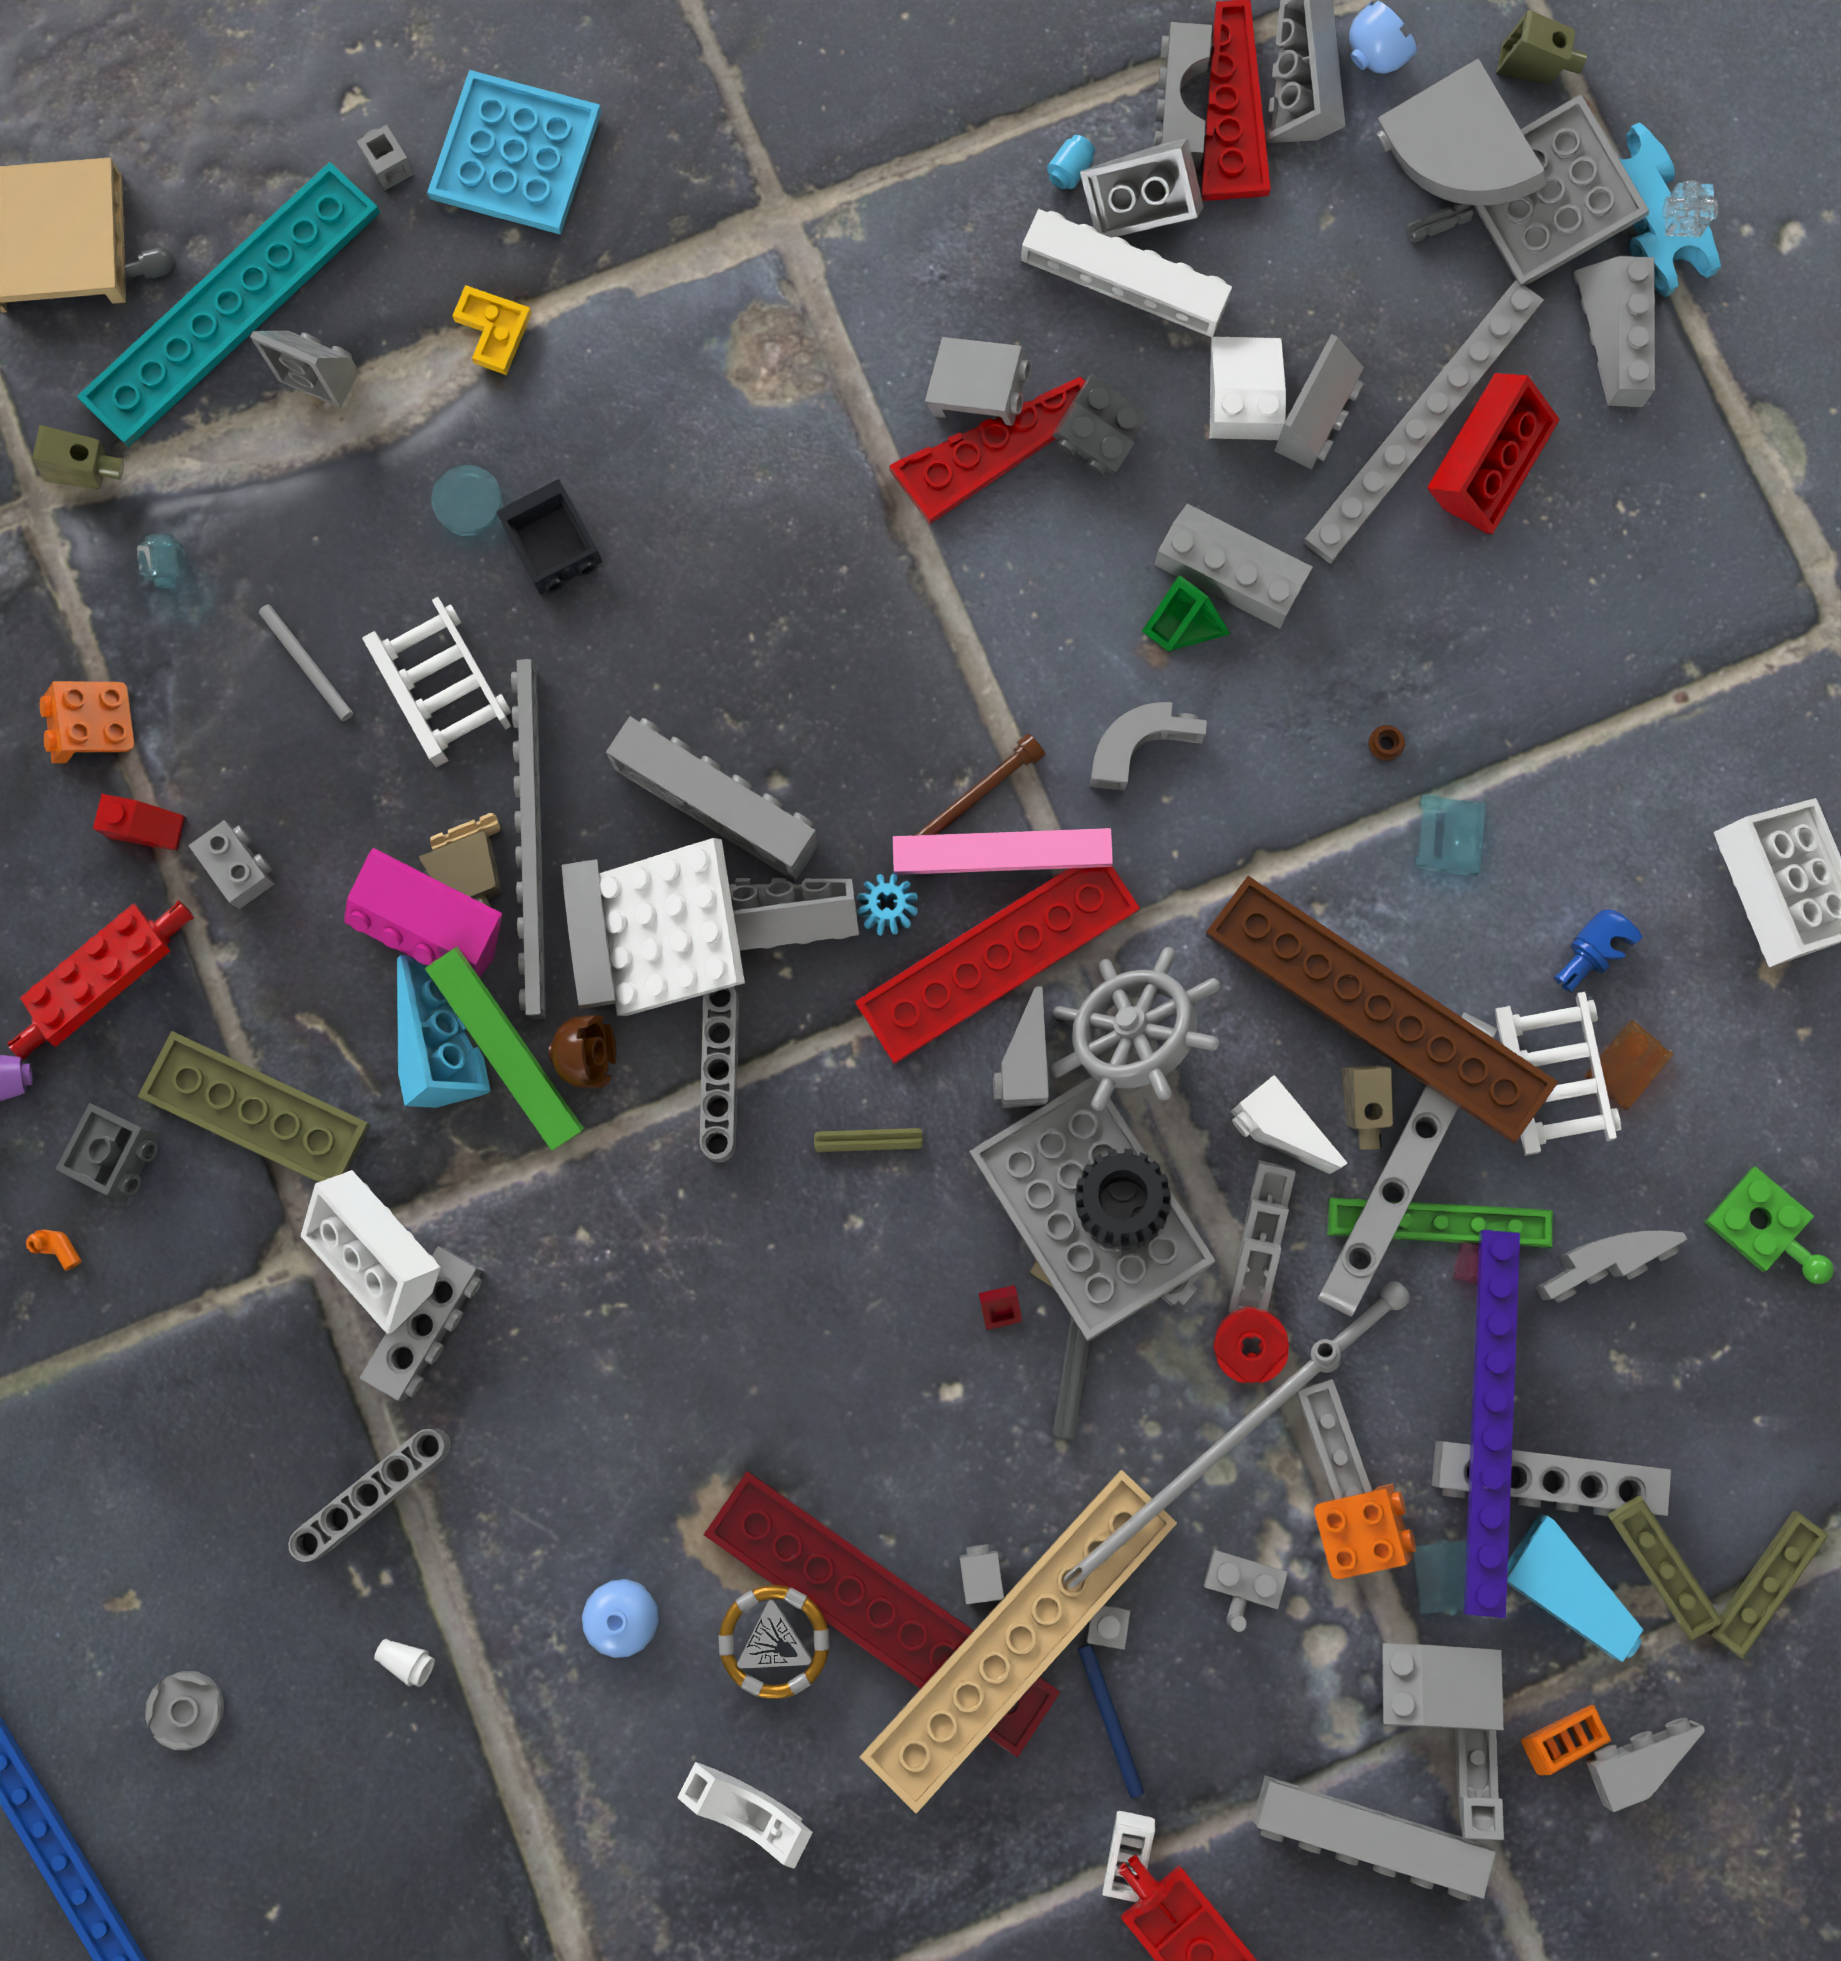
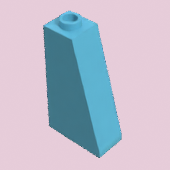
M1538 1514L1508 1560L1507 1584L1610 1657L1621 1662L1626 1657L1631 1658L1641 1644L1639 1636L1643 1628L1558 1524L1549 1516Z

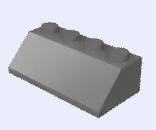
M1186 504L1173 522L1158 550L1154 564L1176 577L1181 575L1192 585L1279 629L1283 625L1313 568L1189 504Z

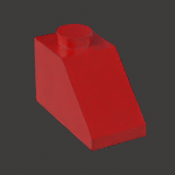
M101 794L93 829L108 839L177 851L185 816L138 800Z

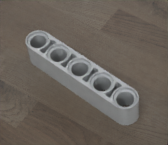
M734 987L722 989L731 994L729 1003L724 1007H716L712 1004V997L718 991L703 995L700 1147L707 1158L718 1163L729 1160L736 1149L739 998ZM720 1026L730 1029V1036L727 1041L720 1044L711 1041V1034L715 1028ZM720 1062L729 1065V1074L724 1079L714 1080L711 1078L710 1070L713 1065ZM716 1099L728 1101V1111L721 1117H714L709 1112L710 1104ZM717 1135L725 1136L728 1141L725 1151L720 1154L711 1153L708 1147L711 1138Z
M436 1428L424 1429L413 1435L300 1526L291 1535L288 1542L291 1555L298 1561L308 1562L328 1554L443 1461L451 1449V1440L448 1434ZM429 1435L434 1436L439 1443L438 1452L432 1457L428 1456L423 1450V1442ZM398 1460H403L409 1467L408 1476L403 1481L398 1480L393 1474V1466ZM368 1484L374 1485L378 1490V1499L373 1505L368 1504L363 1498L364 1488ZM338 1508L343 1509L348 1515V1523L344 1529H339L333 1522L334 1512ZM307 1533L313 1534L318 1542L317 1549L313 1554L308 1553L303 1547V1539Z

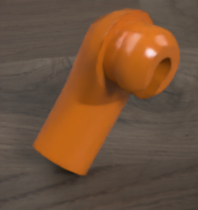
M46 1229L37 1230L29 1235L26 1240L27 1249L31 1253L56 1255L65 1271L78 1266L82 1262L68 1236L63 1232Z

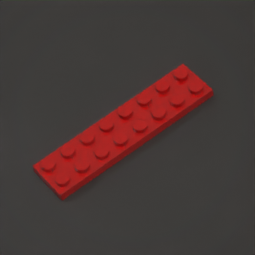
M1113 866L1068 868L855 1001V1004L895 1065L1140 910V907Z

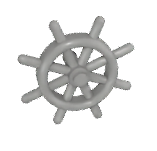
M1166 947L1162 950L1153 970H1134L1117 975L1110 960H1101L1098 967L1105 982L1090 993L1080 1009L1058 1006L1052 1012L1054 1019L1073 1023L1072 1042L1075 1052L1053 1063L1049 1067V1074L1053 1077H1060L1083 1065L1088 1073L1100 1082L1091 1102L1092 1108L1096 1111H1102L1106 1107L1114 1088H1136L1151 1083L1157 1097L1160 1100H1168L1171 1097V1089L1165 1076L1182 1062L1191 1047L1214 1051L1219 1047V1040L1215 1036L1197 1033L1198 1019L1194 1004L1217 992L1220 989V982L1215 978H1211L1185 991L1179 982L1167 975L1176 955L1175 950L1171 947ZM1142 994L1137 1005L1132 1006L1128 997ZM1158 994L1171 999L1151 1010ZM1116 1005L1118 1013L1115 1017L1105 1015L1111 1007ZM1177 1014L1174 1028L1156 1025ZM1096 1028L1112 1031L1093 1041ZM1157 1040L1164 1041L1165 1043L1160 1047ZM1117 1046L1110 1063L1103 1062L1097 1058V1056ZM1131 1052L1138 1054L1141 1061L1126 1064Z

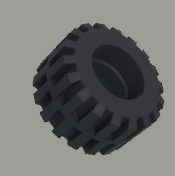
M1124 1148V1153H1117L1116 1149L1108 1151V1156L1102 1157L1101 1154L1096 1156L1091 1166L1087 1164L1082 1170L1083 1175L1081 1178H1078L1076 1184V1210L1083 1229L1091 1234V1238L1097 1243L1102 1241L1105 1243V1247L1114 1249V1246H1120L1122 1251L1130 1250V1246L1137 1245V1248L1145 1246V1241L1148 1239L1153 1241L1158 1236V1231L1161 1228L1163 1229L1167 1222L1171 1193L1166 1174L1161 1173L1160 1165L1156 1161L1151 1163L1148 1161V1155L1140 1152L1139 1156L1134 1155L1133 1149ZM1119 1181L1134 1183L1145 1194L1146 1202L1144 1208L1140 1213L1131 1218L1120 1219L1109 1215L1103 1210L1100 1203L1101 1194L1106 1187Z

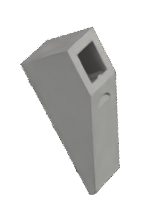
M1679 1718L1665 1724L1667 1730L1654 1735L1651 1731L1632 1736L1630 1738L1631 1743L1623 1747L1617 1748L1616 1745H1609L1594 1752L1595 1757L1586 1760V1764L1603 1806L1615 1812L1649 1799L1705 1732L1703 1725L1692 1720L1688 1721L1687 1718Z

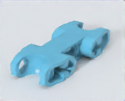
M1639 122L1631 126L1630 131L1626 134L1627 145L1632 158H1619L1649 209V216L1633 224L1638 236L1630 240V252L1632 257H1654V288L1661 295L1667 297L1673 294L1674 290L1679 286L1673 261L1684 260L1690 262L1706 278L1715 275L1721 264L1712 231L1703 215L1698 210H1693L1683 215L1666 185L1673 181L1675 177L1674 165L1666 149Z

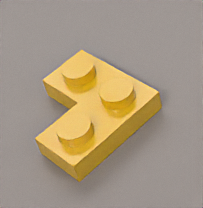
M465 285L452 316L457 323L483 331L472 360L476 365L507 375L531 318L530 307Z

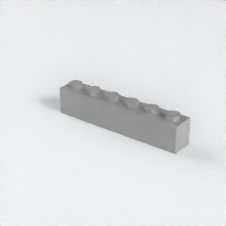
M1266 1775L1264 1776L1253 1817L1254 1824L1257 1828L1261 1829L1260 1835L1271 1840L1283 1842L1284 1836L1298 1840V1847L1320 1854L1321 1849L1324 1848L1336 1852V1859L1356 1866L1359 1860L1374 1864L1372 1870L1389 1877H1395L1396 1872L1411 1876L1410 1882L1424 1888L1433 1889L1434 1883L1448 1887L1447 1893L1449 1895L1466 1901H1470L1472 1895L1484 1899L1496 1853L1486 1844L1465 1839L1461 1836Z

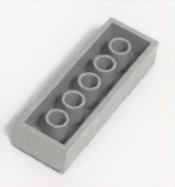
M631 716L628 718L606 751L615 771L796 882L819 847L816 831L812 828L814 823L797 812L794 816L781 809L783 804L769 794L765 793L761 797L750 790L752 785L740 776L734 774L732 778L720 772L722 767L707 756H703L701 759L689 753L691 748L680 739L672 737L671 740H668L658 734L660 729L649 720L642 718L639 722Z

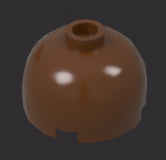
M586 1015L567 1020L558 1028L549 1045L548 1055L553 1063V1067L562 1080L574 1087L602 1088L612 1078V1075L606 1074L608 1063L616 1064V1040L611 1025L603 1024L601 1021L605 1018L602 1015Z

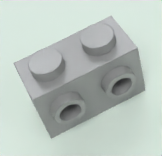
M223 820L188 846L228 902L241 909L275 885L268 875L273 870L260 853L254 856L248 845L252 841L242 827L238 825L234 828Z

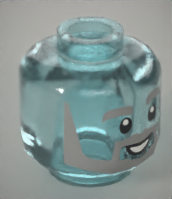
M171 534L145 536V542L140 543L137 547L140 577L146 581L153 582L155 588L175 587V580L183 578L187 573L184 545L174 540V536Z

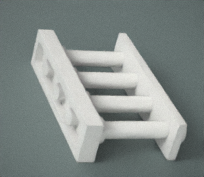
M439 597L432 600L439 615L391 641L388 638L382 641L377 633L373 631L362 637L428 758L436 768L449 761L443 751L449 747L448 743L486 722L498 717L505 730L512 727L506 717L512 713L502 694L494 696L456 628L457 625L461 624L459 617L452 605L444 607ZM448 628L456 645L408 671L405 668L400 671L398 670L393 661L398 658V653L440 630ZM462 657L465 658L473 673L472 675L424 701L421 698L415 701L410 692L411 689L415 688L414 683ZM481 687L490 703L489 705L441 731L439 729L431 730L426 721L432 717L431 713Z
M1585 992L1577 993L1575 997L1576 1007L1520 1017L1519 1014L1512 1015L1511 1006L1495 1009V1018L1501 1044L1534 1066L1588 1057L1593 1079L1557 1085L1545 1102L1596 1093L1601 1114L1543 1125L1542 1122L1535 1123L1533 1118L1520 1136L1524 1156L1539 1154L1541 1152L1540 1145L1546 1144L1548 1139L1604 1130L1606 1141H1611L1617 1138L1615 1131L1621 1130L1617 1108L1610 1109L1592 1022L1598 1021L1594 1000L1587 1001ZM1581 1021L1584 1043L1527 1053V1050L1520 1051L1517 1036H1522L1523 1031Z

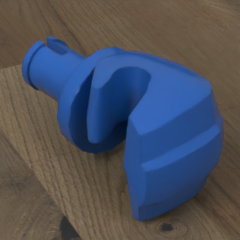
M1601 910L1574 938L1571 948L1575 956L1559 974L1554 976V980L1558 984L1564 983L1561 987L1567 992L1572 993L1575 987L1591 970L1604 973L1609 968V963L1606 960H1620L1625 957V953L1612 949L1610 946L1612 938L1621 939L1632 946L1642 939L1639 929L1623 914L1615 910Z

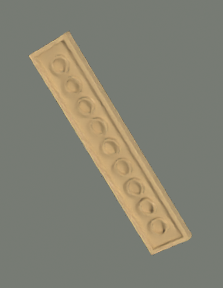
M1120 1470L1009 1591L1004 1599L999 1602L859 1756L915 1813L925 1805L1177 1524L1168 1513L1162 1510L1074 1588H1068V1585L1082 1571L1070 1581L1064 1583L1066 1574L1152 1499L1123 1470Z

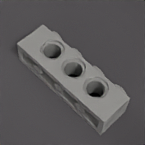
M438 1246L432 1255L441 1267L432 1294L394 1332L385 1334L360 1376V1379L397 1401H406L408 1396L413 1398L424 1382V1378L421 1377L422 1372L428 1363L434 1364L443 1350L444 1345L440 1342L447 1330L452 1332L456 1328L463 1315V1312L460 1311L461 1306L467 1297L472 1299L482 1284V1279L479 1276L483 1270L446 1248ZM448 1282L452 1287L453 1294L449 1301L441 1303L437 1299L436 1291L442 1283ZM424 1315L430 1316L433 1321L432 1331L426 1336H422L417 1330V1322ZM404 1348H409L413 1353V1362L407 1369L400 1367L397 1360L399 1352Z

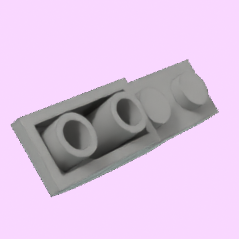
M1640 1231L1590 1242L1559 1256L1566 1270L1535 1287L1542 1301L1554 1298L1559 1303L1576 1294L1574 1286L1586 1280L1590 1285L1608 1275L1606 1268L1609 1269L1613 1278L1626 1275L1628 1280L1647 1271L1648 1267L1645 1263L1658 1257L1660 1261H1663L1677 1254L1680 1251L1677 1245L1687 1240V1237L1683 1232Z

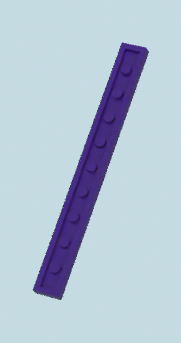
M1481 1230L1479 1232L1464 1614L1506 1618L1520 1251V1233Z

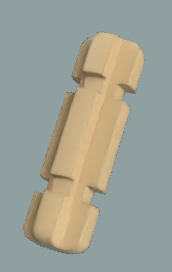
M488 813L479 817L480 821L471 820L447 830L448 833L445 835L441 832L431 836L430 844L433 851L483 830L488 836L498 833L501 828L496 815Z

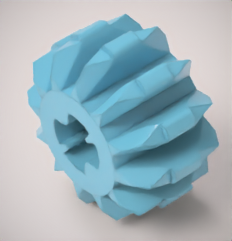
M882 874L877 875V887L871 882L866 881L864 888L869 894L860 893L857 896V901L865 904L857 909L858 916H868L864 922V926L867 929L878 923V935H883L885 926H890L892 935H897V923L899 922L903 927L909 928L911 922L905 915L916 916L918 913L916 907L909 905L918 900L917 894L907 893L911 887L908 881L897 886L898 876L896 874H892L889 883H884ZM884 899L889 902L893 899L894 910L891 911L889 908H885L883 911L880 910V900Z

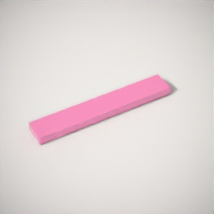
M1111 828L893 836L894 874L1094 868L1112 867L1113 864Z

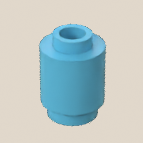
M1074 135L1071 139H1067L1047 166L1050 181L1060 189L1075 188L1081 180L1080 172L1088 169L1094 161L1093 155L1096 151L1093 144L1081 135Z

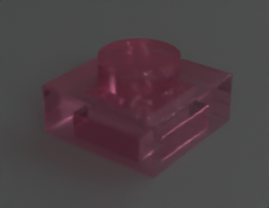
M1465 1242L1459 1244L1452 1279L1477 1285L1479 1246Z

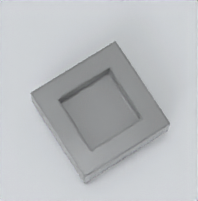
M1103 1605L1089 1621L1086 1642L1125 1649L1130 1610Z

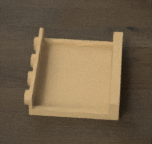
M111 157L0 166V311L2 313L7 312V302L105 294L112 304L126 303L122 174Z

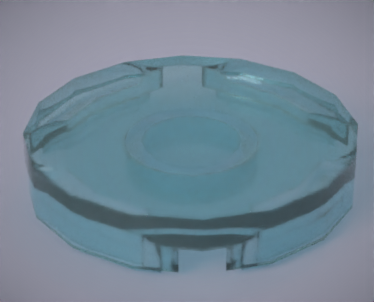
M462 465L446 471L436 481L432 491V508L438 521L448 531L461 536L477 535L484 532V529L490 525L492 526L499 517L496 511L503 508V494L496 479L488 471L474 465Z

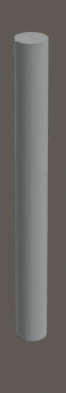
M270 604L263 606L258 612L337 716L341 721L351 718L353 711Z

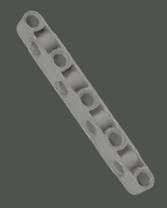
M1465 1012L1461 1016L1492 1038L1494 1037L1497 1028ZM1427 1085L1317 1299L1352 1317L1458 1109V1106ZM1416 1124H1429L1434 1132L1433 1137L1422 1138L1416 1132ZM1385 1187L1396 1188L1401 1194V1201L1394 1204L1387 1202L1383 1197L1382 1190ZM1350 1253H1363L1368 1259L1367 1268L1360 1270L1354 1268L1349 1262Z

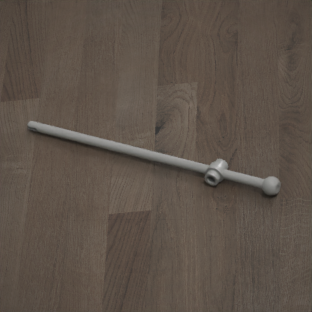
M1398 1281L1386 1283L1380 1291V1299L1332 1341L1323 1339L1316 1342L1311 1349L1310 1361L1068 1572L1064 1577V1583L1070 1581L1082 1571L1068 1585V1588H1074L1314 1376L1319 1372L1330 1373L1335 1371L1340 1366L1341 1353L1389 1310H1400L1407 1305L1410 1298L1407 1289Z

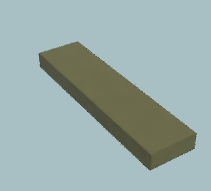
M1641 1495L1607 1514L1690 1642L1723 1623V1620Z
M1793 1511L1720 1614L1723 1623L1710 1630L1707 1634L1737 1657L1743 1659L1829 1535L1798 1511Z

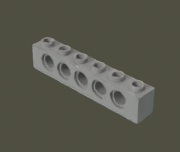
M1435 1441L1432 1486L1443 1488V1496L1465 1498L1466 1491H1469V1479L1467 1477V1468L1470 1465L1469 1444ZM1512 1450L1511 1467L1514 1466L1518 1469L1520 1481L1515 1487L1511 1488L1510 1496L1518 1497V1505L1541 1508V1500L1556 1502V1510L1579 1512V1505L1594 1507L1593 1514L1608 1516L1607 1514L1641 1495L1654 1516L1655 1514L1668 1516L1671 1469ZM1549 1471L1554 1472L1558 1479L1557 1487L1552 1492H1547L1543 1486V1477ZM1587 1476H1590L1595 1482V1491L1589 1497H1586L1581 1491V1482ZM1627 1480L1632 1485L1633 1494L1628 1501L1624 1502L1619 1496V1487Z

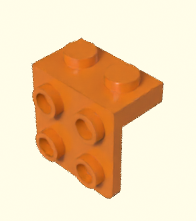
M53 681L44 696L40 697V714L42 717H46L48 728L44 732V747L46 752L51 753L52 763H67L75 752H129L134 747L128 690L124 683Z
M1393 1483L1378 1486L1370 1492L1321 1502L1314 1508L1328 1566L1333 1578L1343 1579L1404 1566L1413 1559L1412 1553L1416 1552L1415 1539L1411 1529L1405 1530L1402 1515L1406 1514L1404 1499L1400 1491L1395 1492Z

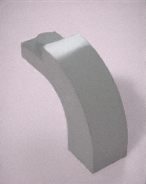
M1172 702L1150 703L1126 712L1106 730L1097 746L1089 787L1125 791L1128 783L1130 759L1138 748L1154 740L1202 744L1206 735L1207 720H1199L1197 715L1190 713H1181L1177 717H1172Z

